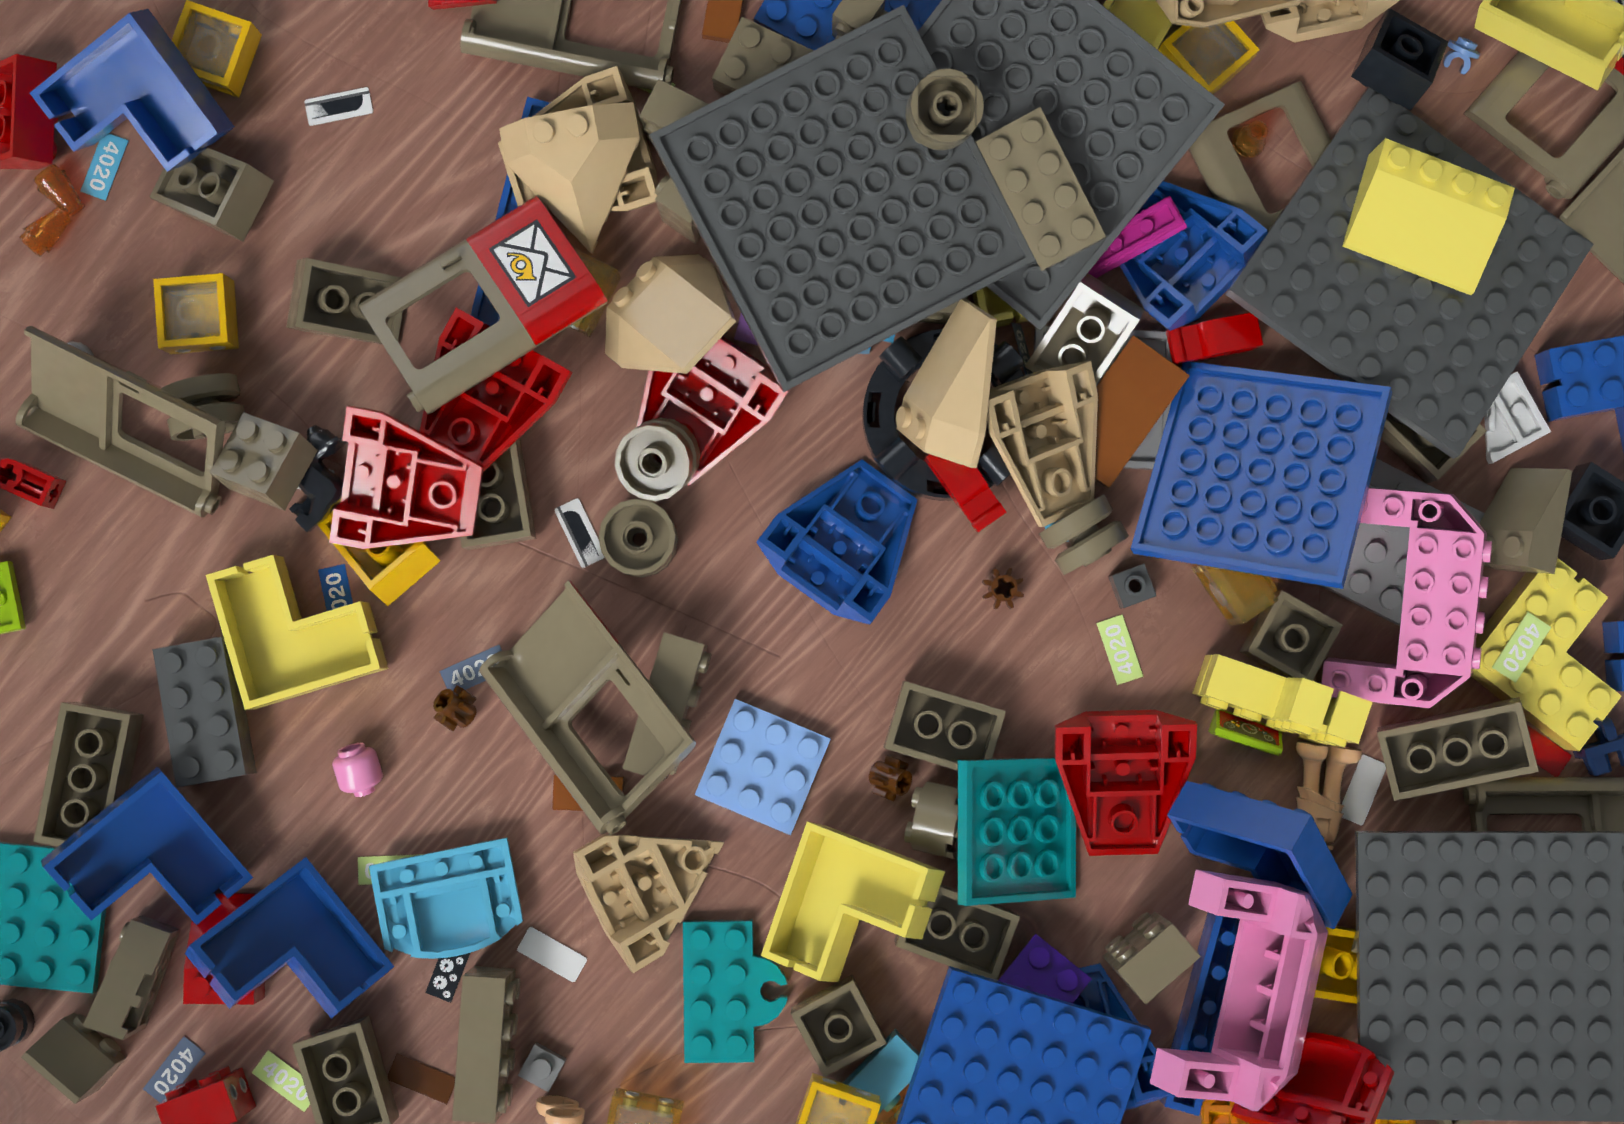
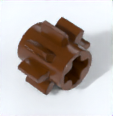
M996 568L993 569L994 579L992 581L982 580L985 586H989V592L984 594L982 598L987 599L991 597L995 600L993 609H998L1001 602H1006L1009 609L1014 608L1011 599L1014 596L1017 598L1024 597L1022 592L1017 591V585L1024 581L1023 578L1014 580L1011 577L1012 568H1008L1005 575H1000ZM999 579L1003 584L1009 582L1011 585V589L1007 591V598L1003 594L997 595L994 591L999 586L997 581Z
M456 685L453 691L451 689L442 690L434 700L433 707L438 712L435 714L434 719L451 731H454L457 726L460 728L467 727L476 716L477 710L473 705L476 697Z
M886 755L885 762H875L869 772V782L875 786L872 793L891 801H895L896 795H905L912 784V774L906 770L909 764L889 755Z

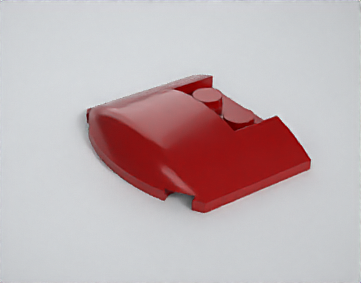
M1306 1032L1298 1073L1259 1111H1252L1234 1103L1231 1114L1249 1124H1375L1394 1071L1388 1064L1385 1067L1376 1058L1374 1052L1355 1042L1333 1035Z

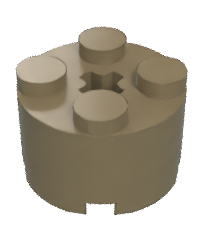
M939 69L928 74L917 84L908 99L905 113L907 126L916 142L931 149L948 150L964 143L974 132L981 121L984 102L978 86H975L967 78L966 74L955 69ZM940 104H945V110L951 111L948 116H943L942 111L937 110Z
M927 781L923 788L916 787L914 790L911 805L916 810L913 822L909 821L906 826L904 841L911 843L913 850L956 859L958 852L953 851L956 842L958 843V788Z

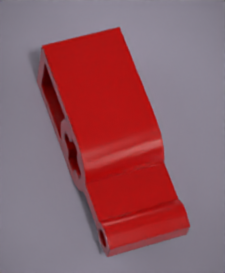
M1251 313L1208 320L1194 325L1179 327L1171 331L1166 330L1173 364L1253 351L1263 346L1258 318Z
M931 454L926 456L925 462L977 533L1007 513L977 468H970Z
M9 458L0 460L1 489L42 507L54 509L66 480L21 461ZM12 471L17 474L15 480L10 477ZM33 484H36V485H38V486H40V487H43L44 489H41V488H39V487H36V486H34Z

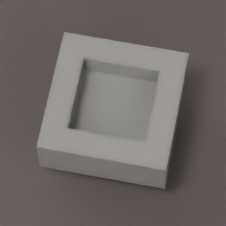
M536 1042L518 1076L549 1092L566 1058Z

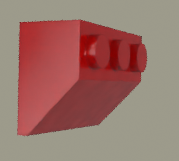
M15 54L0 61V169L38 170L53 164L57 153V145L54 142V125L57 123L58 117L49 119L30 92L56 72V62L21 54Z

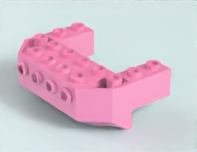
M1369 487L1360 523L1410 527L1397 665L1327 658L1323 664L1322 684L1334 688L1332 697L1335 698L1338 697L1339 691H1343L1372 702L1431 708L1469 679L1473 669H1480L1482 648L1476 647L1477 633L1483 634L1485 612H1479L1480 598H1487L1489 577L1483 576L1484 562L1490 563L1492 541H1486L1487 532L1454 494Z
M1196 869L1188 905L1217 916L1240 919L1211 1053L1157 1048L1150 1084L1177 1097L1233 1101L1252 1111H1259L1298 1073L1328 931L1308 892L1274 881Z

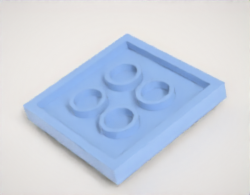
M734 699L695 795L791 835L831 738L743 701Z

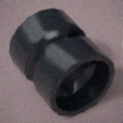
M9 999L0 1002V1052L24 1041L33 1031L35 1024L34 1014L31 1008L21 1000Z

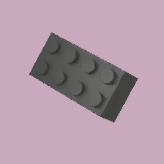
M224 637L152 649L176 788L257 773L247 714Z

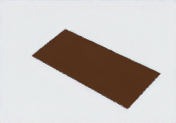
M398 1053L387 1076L391 1082L446 1105L455 1086V1077Z

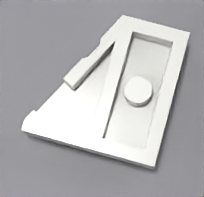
M1518 371L1510 375L1484 416L1485 429L1487 430L1485 432L1486 460L1488 464H1492L1551 432Z

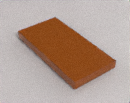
M1134 335L1096 386L1098 410L1095 480L1107 489L1115 481L1190 376Z

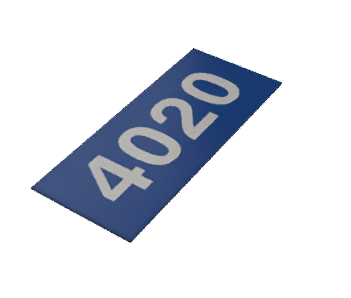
M345 564L318 570L327 611L353 603Z

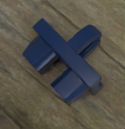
M1606 716L1603 721H1593L1598 725V728L1595 730L1597 741L1585 744L1580 751H1573L1574 757L1583 759L1589 774L1593 776L1612 771L1607 755L1611 752L1617 751L1620 764L1624 766V733L1617 735L1614 723L1609 716Z

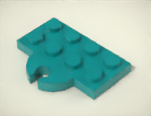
M753 920L683 921L684 1063L755 1062V1027L770 1023L780 1015L786 1005L788 996L780 995L776 999L769 1000L762 995L761 987L765 982L774 981L782 986L787 985L788 981L777 963L765 957L754 955Z

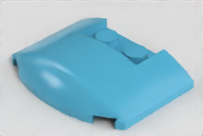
M508 837L400 858L369 866L384 949L393 952L394 948L411 955L410 957L428 959L459 956L495 943L515 925L518 926L524 920Z

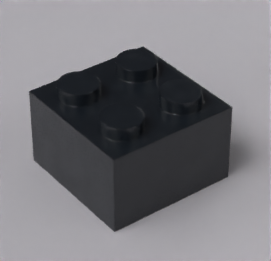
M1389 8L1368 35L1351 77L1362 85L1370 87L1389 98L1393 103L1399 104L1411 111L1432 85L1448 41Z
M1593 462L1576 466L1571 476L1561 537L1599 561L1615 558L1624 544V482Z

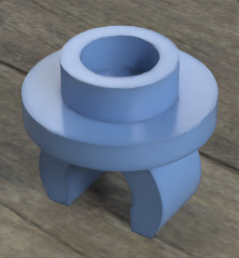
M1461 36L1458 37L1457 41L1449 40L1447 46L1453 50L1444 56L1443 65L1448 68L1454 58L1460 57L1463 59V64L1459 71L1463 75L1466 74L1471 66L1469 57L1479 59L1481 55L1480 52L1475 50L1478 44Z

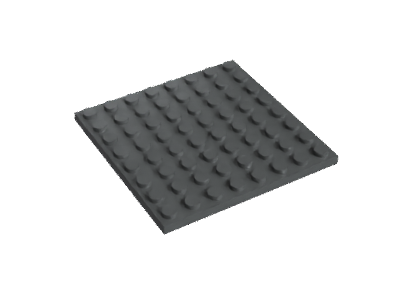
M942 0L918 30V33L938 70L955 69L961 71L981 91L984 110L981 121L971 134L975 143L1041 107L1106 235L1104 240L1043 272L1035 260L987 286L1028 321L1042 330L1225 104L1096 0Z
M904 5L649 134V138L783 393L1036 260L972 135L961 145L948 150L928 148L916 142L912 137L905 115L908 99L917 84L928 74L938 69ZM940 104L937 110L942 111L943 116H948L951 112L945 110V104Z
M1368 87L1225 295L1344 381L1391 387L1392 397L1388 412L1454 459L1465 448L1592 248L1593 243L1515 188L1505 224L1472 295L1342 247L1368 155L1385 138L1514 187L1406 108L1393 103L1389 98Z
M1355 831L1358 1044L1374 1052L1376 1058L1385 1067L1388 1064L1394 1071L1377 1119L1624 1122V831Z

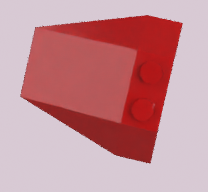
M455 308L439 337L434 361L490 326ZM532 350L429 415L424 410L419 431L483 465L484 472L557 402L573 372Z
M722 336L687 374L648 371L637 427L648 420L667 418L678 421L691 431L699 446L700 462L696 474L687 484L690 486L773 418L790 390L783 393L772 370L766 364ZM655 454L656 460L662 463L661 458Z
M350 405L346 406L342 441L348 442L341 503L333 509L329 543L369 549L472 536L475 529L484 466L385 412Z
M1155 709L1085 711L1055 725V761L1089 856L1159 853L1171 823L1167 814L1184 787L1196 759V721Z

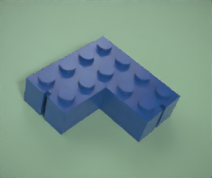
M149 9L128 13L30 92L49 119L67 115L71 112L74 114L75 117L59 121L54 125L73 152L93 146L128 119L167 172L186 165L207 149L206 146L212 145L235 127Z
M1624 336L1551 348L1534 355L1540 385L1549 384L1556 380L1560 381V386L1542 392L1547 421L1552 422L1615 410L1624 453Z
M158 767L41 860L43 868L64 891L67 890L69 897L91 921L149 873L154 876L196 925L222 904L214 894L218 888L229 899L253 878Z
M1186 781L1167 815L1177 832L1182 833L1180 837L1191 854L1250 871L1255 879L1274 881L1308 892L1316 905L1325 927L1335 929L1353 894L1311 814L1298 808L1291 810L1280 807L1270 800L1259 801L1251 799L1237 791L1230 793L1219 790L1208 783L1197 784Z
M306 857L191 943L185 952V955L204 978L210 974L213 976L209 984L229 1009L287 964L331 1019L395 967Z

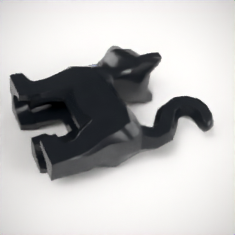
M317 425L307 430V441L318 451L298 486L307 495V498L302 504L294 503L289 508L292 513L298 516L295 520L306 532H311L323 522L334 505L341 502L344 481L330 471L322 460L335 454L346 442L329 430L322 429Z

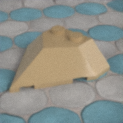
M634 102L583 106L523 118L499 128L505 163L591 254H593L596 248L598 236L604 222L608 219L627 173L628 164L641 139Z
M603 834L573 852L576 874L599 922L632 973L664 955L670 944L668 942L669 937L676 924L682 922L708 874L705 871L714 854L718 855L724 842Z

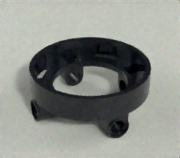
M943 329L920 333L907 340L900 336L879 356L881 362L875 369L867 386L862 412L865 440L871 456L878 467L890 480L901 488L922 498L953 501L944 487L934 486L933 492L927 491V480L940 482L927 463L919 459L901 440L896 429L894 415L896 399L902 385L913 373L921 368L933 347V342H936ZM1003 341L1000 345L994 343L990 382L993 387L1024 376L1021 371V367L1025 364L1023 359L1006 341ZM873 393H882L879 402L880 428L870 427V423L875 421L876 402H871ZM993 442L991 447L979 457L977 469L986 480L989 488L995 485L998 486L1010 475L1005 462Z

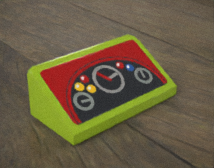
M1222 709L1214 711L1208 730L1210 734L1272 755L1279 756V754H1282L1281 731L1266 727V724L1258 721H1249L1237 717L1233 713Z

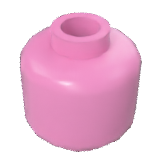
M354 743L337 751L338 756L333 760L332 765L340 790L346 793H354L355 797H362L375 791L374 786L383 778L375 749L365 747L364 743Z

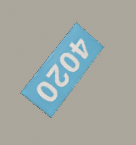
M108 133L99 141L80 192L106 201L128 140Z

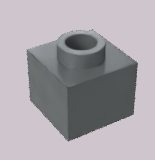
M1145 564L1108 577L1120 609L1157 596ZM1132 579L1140 583V589L1136 593L1132 592L1128 586Z

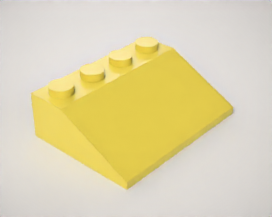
M1385 138L1368 155L1342 247L1472 295L1505 224L1515 188Z

